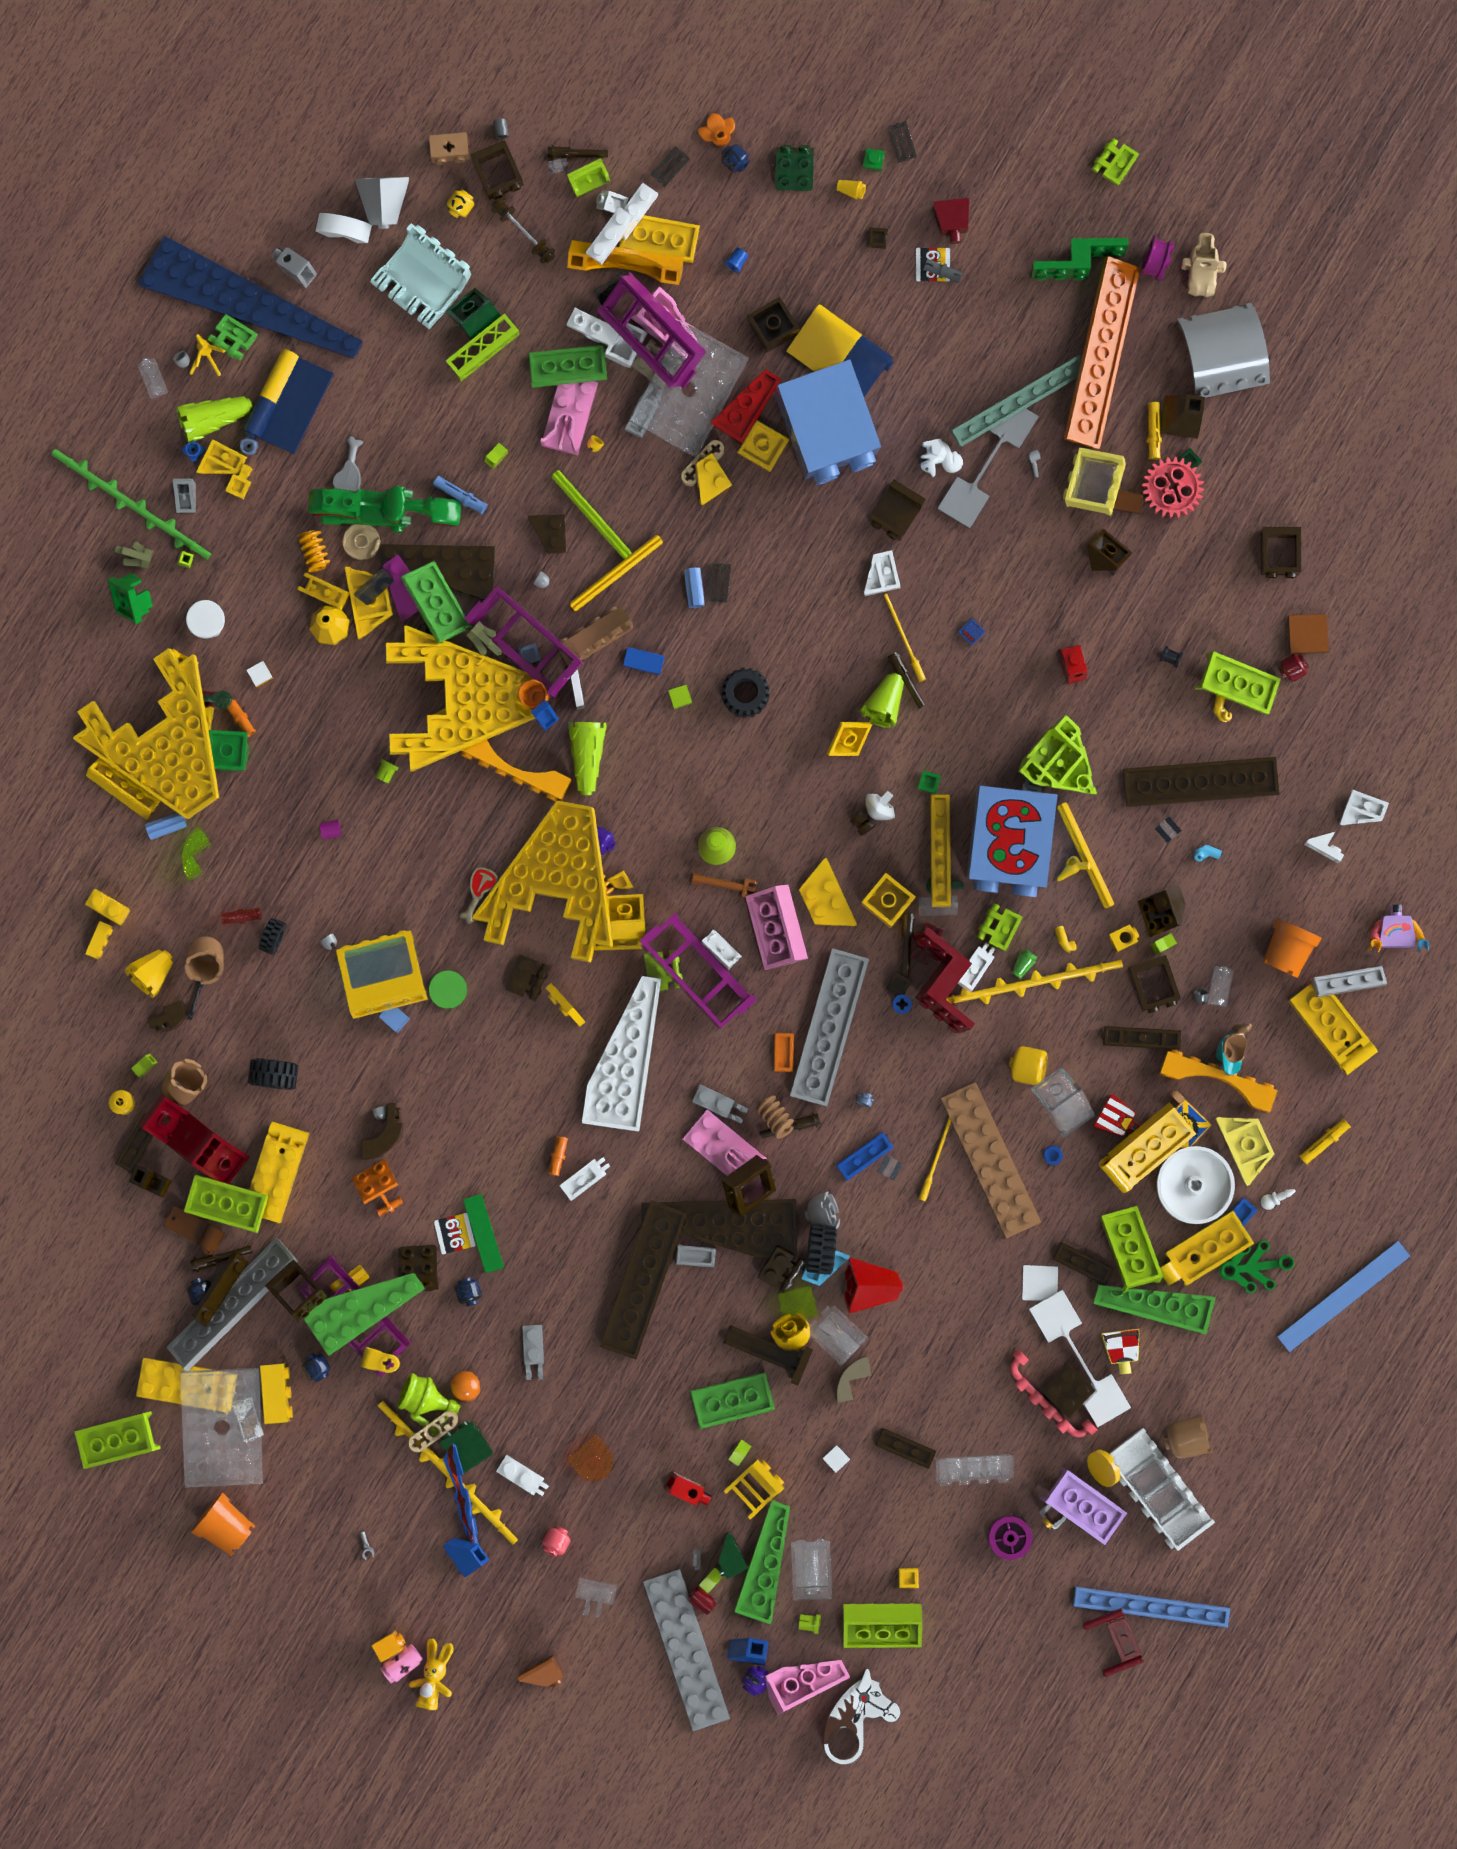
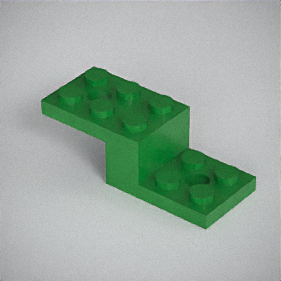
M1071 238L1068 248V261H1033L1031 278H1036V281H1045L1047 278H1054L1056 281H1063L1066 278H1073L1076 281L1088 278L1091 269V256L1092 258H1102L1103 255H1111L1112 258H1120L1126 254L1128 238Z

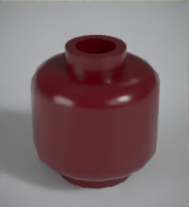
M1294 653L1281 661L1282 669L1279 671L1285 680L1288 678L1290 681L1295 682L1307 674L1309 666L1302 655L1298 656Z

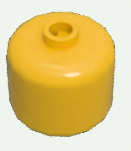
M1026 1046L1017 1048L1014 1057L1011 1056L1009 1062L1012 1079L1019 1083L1040 1085L1043 1082L1047 1068L1048 1057L1046 1051Z

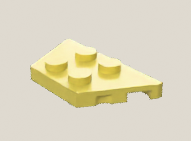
M1217 1117L1215 1120L1245 1185L1249 1186L1274 1155L1259 1119Z

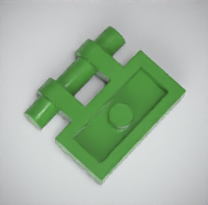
M226 314L215 328V331L220 335L215 337L211 334L208 341L213 346L224 349L229 357L240 361L244 354L238 350L241 347L247 351L256 340L258 334ZM226 338L234 343L232 347L224 342Z

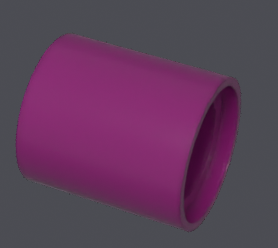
M338 819L319 823L322 840L342 836Z

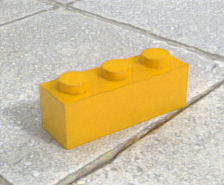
M99 921L85 953L86 955L96 959L101 958L103 954L102 949L108 943L107 938L112 934V926Z

